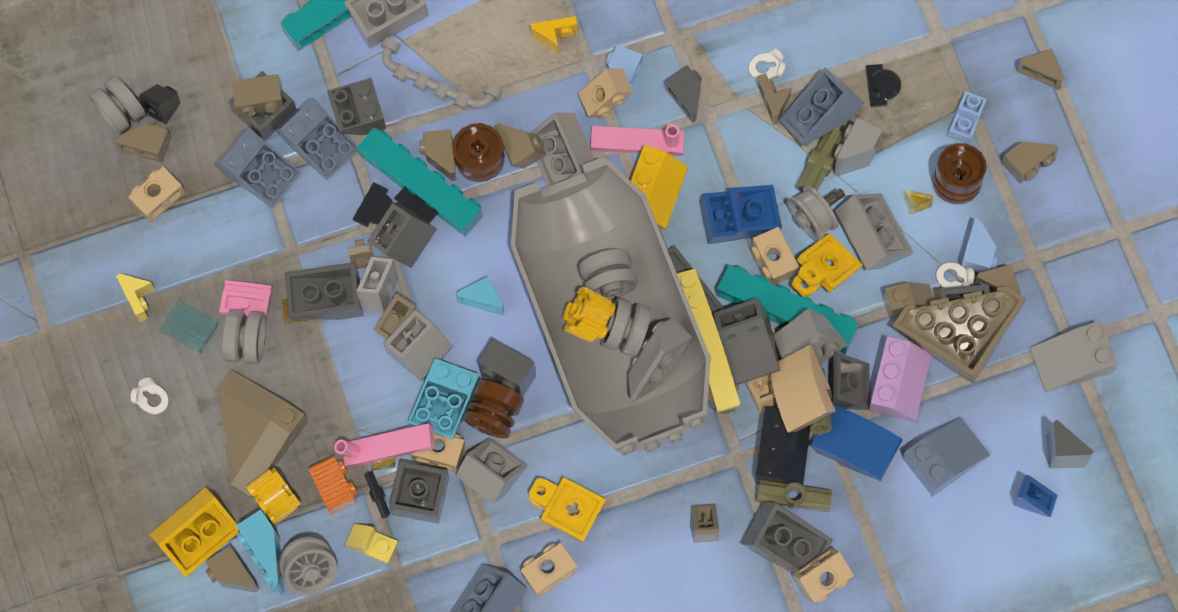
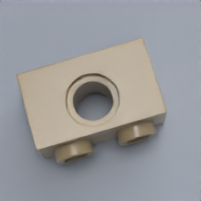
M606 68L578 94L588 117L605 118L612 113L616 106L623 104L633 91L622 68Z
M163 166L161 169L153 171L149 175L148 180L142 185L136 186L128 198L147 221L152 223L182 197L185 191L182 185ZM160 190L159 195L155 197L150 196L153 191Z
M779 227L753 238L752 247L750 248L755 260H760L763 266L761 267L763 277L770 280L771 284L776 285L798 275L799 266ZM776 254L779 256V259L771 261L767 256Z
M434 433L435 445H445L443 451L434 452L431 449L410 454L412 461L457 473L466 444L465 440L458 434L451 440Z
M562 543L558 545L551 544L543 550V555L537 559L534 557L530 558L522 565L523 568L521 569V575L537 598H540L578 572V566ZM545 564H552L555 567L554 571L549 574L542 572L541 568Z
M830 548L792 574L806 599L813 603L825 600L829 596L828 593L836 588L840 589L849 583V579L854 576L841 553L833 548ZM824 572H828L827 580L821 583V575Z

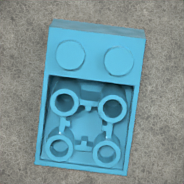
M435 358L408 420V424L419 426L429 423L433 425V433L453 440L463 422L462 417L464 413L469 411L467 409L468 404L474 401L472 394L477 382L480 380L479 374Z
M259 510L236 525L240 531L236 536L247 553L252 550L249 556L260 572L266 571L262 575L272 591L278 590L282 596L285 593L283 575L279 568V558L281 555L280 539L262 510Z

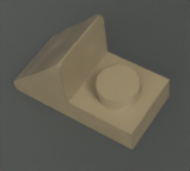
M764 73L757 76V87L771 122L775 125L778 123L791 97L792 88L777 92L774 81L769 80L767 74Z
M397 292L374 328V331L388 339L416 309L417 305Z

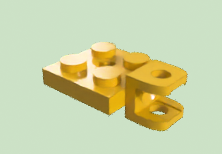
M828 233L799 256L797 261L802 267L794 278L792 286L803 297L812 295L820 289L821 285L831 293L857 273L863 264L831 233ZM826 261H832L834 263L833 266L828 265ZM800 283H806L808 288H803Z
M564 477L558 486L546 479L538 478L529 492V501L544 511L540 521L582 543L585 541L606 502L605 498ZM539 491H543L545 494L539 495L537 493ZM574 504L577 505V510L580 513L570 516L566 508L568 506L572 507Z

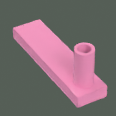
M673 124L667 126L666 130L592 126L590 150L641 154L643 146L647 145L666 151L672 156H683L685 131H679V128Z
M429 423L350 442L338 440L335 443L334 449L336 453L344 456V466L348 468L435 449L433 425Z

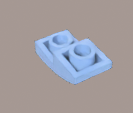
M965 91L948 136L970 144L987 99Z

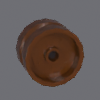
M474 123L463 127L456 134L452 144L455 165L463 177L474 182H486L495 178L502 171L505 163L503 140L497 130L490 125Z

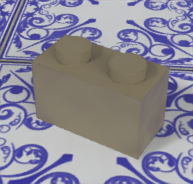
M278 74L231 81L234 104L238 116L250 117L259 112L274 113L284 108L281 82Z

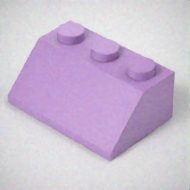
M887 336L869 411L916 423L932 355L910 341Z

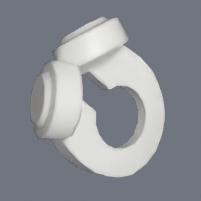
M773 48L769 53L755 56L749 63V74L751 77L757 80V76L764 74L756 70V64L759 62L776 64L775 67H771L765 72L769 80L781 77L786 68L785 62H782V53L778 49Z
M945 263L938 268L936 278L942 288L971 286L970 284L974 281L975 273L973 268H964L956 263ZM954 270L957 276L962 278L964 282H948L944 279V272Z
M147 377L140 380L138 387L132 389L131 402L138 404L146 413L159 415L168 408L169 399L167 393L155 384L153 378ZM149 392L151 395H159L161 403L156 407L150 406L148 399L143 393Z

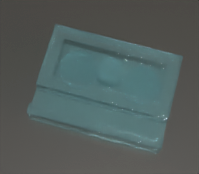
M177 300L165 319V323L160 327V331L193 350L202 353V349L205 344L207 345L219 324Z

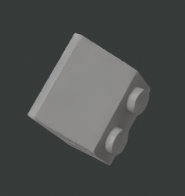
M489 437L466 455L455 476L461 479L465 485L470 486L481 494L484 499L494 504L508 492L526 469L527 464Z

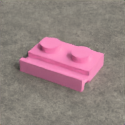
M225 280L219 313L220 315L227 316L231 309L242 310L247 318L252 311L263 312L267 321L273 288L270 285Z

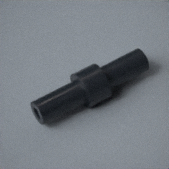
M373 471L365 473L364 476L370 488L369 495L372 502L376 503L382 519L389 517L391 514L384 499L386 495L383 488L379 487Z

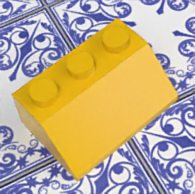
M644 145L631 182L645 194L658 228L666 231L688 166L666 151Z
M205 487L149 535L180 572L187 577L240 531L236 526L237 523L216 497Z

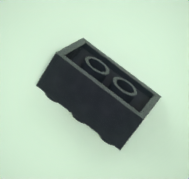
M765 406L755 483L759 484L760 480L785 484L799 483L803 486L810 425L797 432L788 433L779 408Z

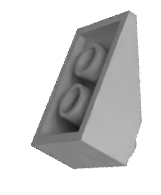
M1102 321L1078 327L1030 347V352L1045 393L1112 374L1118 365Z

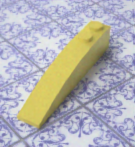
M696 269L678 273V278L711 357L709 391L717 413L739 407L740 401L729 364Z

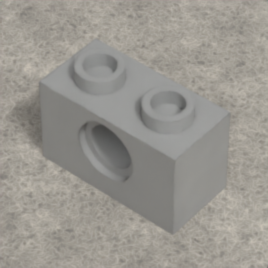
M371 257L357 288V295L362 310L385 312L399 279L394 259Z

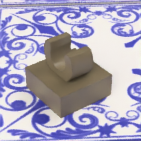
M364 239L355 240V247L348 248L350 261L355 263L357 269L366 268L371 257H374L372 245H365Z

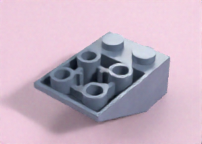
M314 97L306 99L275 129L280 137L326 180L357 152V145L347 134L339 133L337 123Z
M249 127L239 132L214 164L228 178L272 208H274L301 174L300 170Z

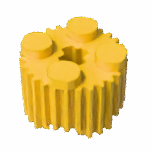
M586 287L579 288V291H577L579 295L573 303L569 302L566 305L562 315L563 319L566 320L564 331L587 342H593L597 337L603 339L608 331L607 321L615 311V304L610 299Z
M275 468L267 470L246 486L273 525L294 512L301 504Z

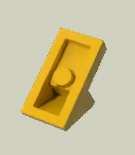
M576 16L530 24L532 37L555 53H558L556 37L569 38L574 34H578Z

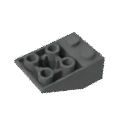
M759 298L714 313L716 327L735 386L780 371L768 311Z

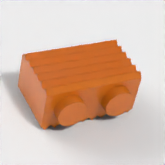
M332 456L308 468L330 515L356 503L354 496L358 493L352 481L347 483L344 477L348 472L342 460L337 462L335 456Z

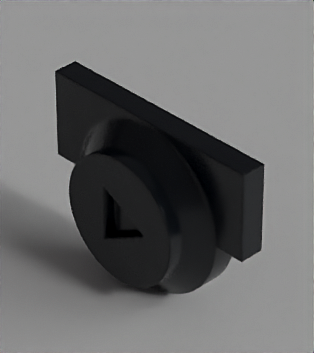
M883 64L866 65L870 106H887V101L895 98L900 92L901 80L899 76L892 70L883 69Z
M373 182L352 220L367 228L370 223L378 225L393 203L392 199L387 195L389 190Z
M404 186L394 199L397 203H401L422 219L431 223L439 212L433 208L431 209L421 198L410 193L407 190L408 188Z

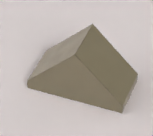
M1052 49L1021 58L1017 68V72L1057 90L1060 89L1064 79Z
M1011 264L980 272L976 278L975 285L988 284L990 293L997 292L998 287L1007 286L1022 295Z
M716 504L692 505L694 543L719 541Z

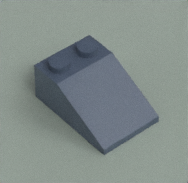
M824 67L779 120L802 145L806 146L849 121L864 102L839 77Z
M960 417L923 438L905 451L903 460L933 497L989 457L990 453Z

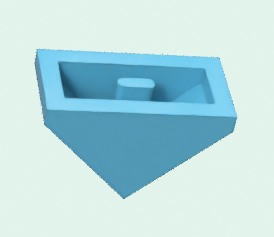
M488 276L457 292L456 296L459 304L502 316L504 314L503 303Z

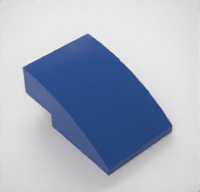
M773 185L729 188L727 192L705 193L699 200L708 244L756 237L777 227L780 230L782 229Z
M833 404L835 412L830 414L832 430L829 433L816 435L811 446L817 454L837 461L840 466L881 481L903 441L902 438L860 415Z

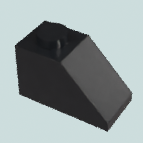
M159 84L144 91L138 97L146 115L164 125H167L180 105L177 92L169 86L164 88Z

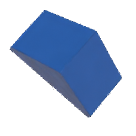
M1025 475L1014 506L1045 517H1051L1058 495L1030 475Z

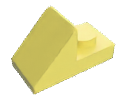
M124 274L116 275L139 322L148 319L145 311L149 308L143 296L155 290L152 283Z
M354 524L344 546L389 565L399 543L397 540L376 532L374 527Z

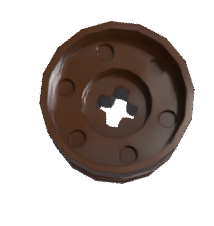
M955 143L946 147L940 153L933 175V188L940 198L952 204H965L972 201L979 194L987 170L986 159L982 152L972 145Z
M479 380L472 394L473 399L478 403L471 402L468 404L467 409L469 411L464 413L463 421L483 434L507 439L511 434L509 428L514 427L515 424L514 420L509 416L519 415L524 398L504 385L488 380Z

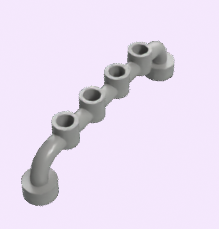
M385 37L380 45L383 48L382 61L385 67L394 72L392 76L395 79L405 82L406 78L414 81L413 86L421 91H425L427 87L435 90L433 95L436 98L445 101L448 96L454 99L453 104L462 110H466L467 106L476 109L485 108L493 100L498 101L503 93L498 87L487 83L482 91L485 97L480 100L474 99L465 92H459L443 82H437L423 73L411 70L406 65L392 61L391 54H397L401 47L397 41Z

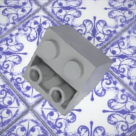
M858 118L854 125L849 124L844 134L843 145L839 144L834 154L835 160L833 165L836 166L834 174L840 176L870 166L879 148L883 129Z
M809 308L774 334L782 358L811 345L819 364L834 356V353L839 352V350L847 345L846 341L824 315Z
M416 309L384 343L386 353L420 381L428 375L434 359L442 360L453 348L434 324Z

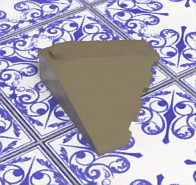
M1007 286L998 287L997 292L982 294V291L963 294L962 299L949 301L948 298L930 301V305L917 308L915 304L905 306L894 322L893 327L952 371L974 383L1023 306L1026 298Z
M231 369L217 387L218 397L221 398L222 411H220L223 430H226L227 443H225L227 461L230 462L232 471L230 481L233 487L249 498H252L246 486L267 470H272L308 421L305 414L289 403Z

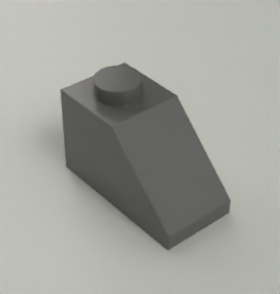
M686 65L665 80V90L690 121L694 123L697 120L702 78L696 70L692 71Z

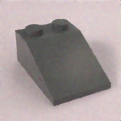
M355 263L285 273L289 319L342 320L364 316L357 295L360 275Z
M763 502L741 544L759 556L794 574L825 553L833 539L779 504Z

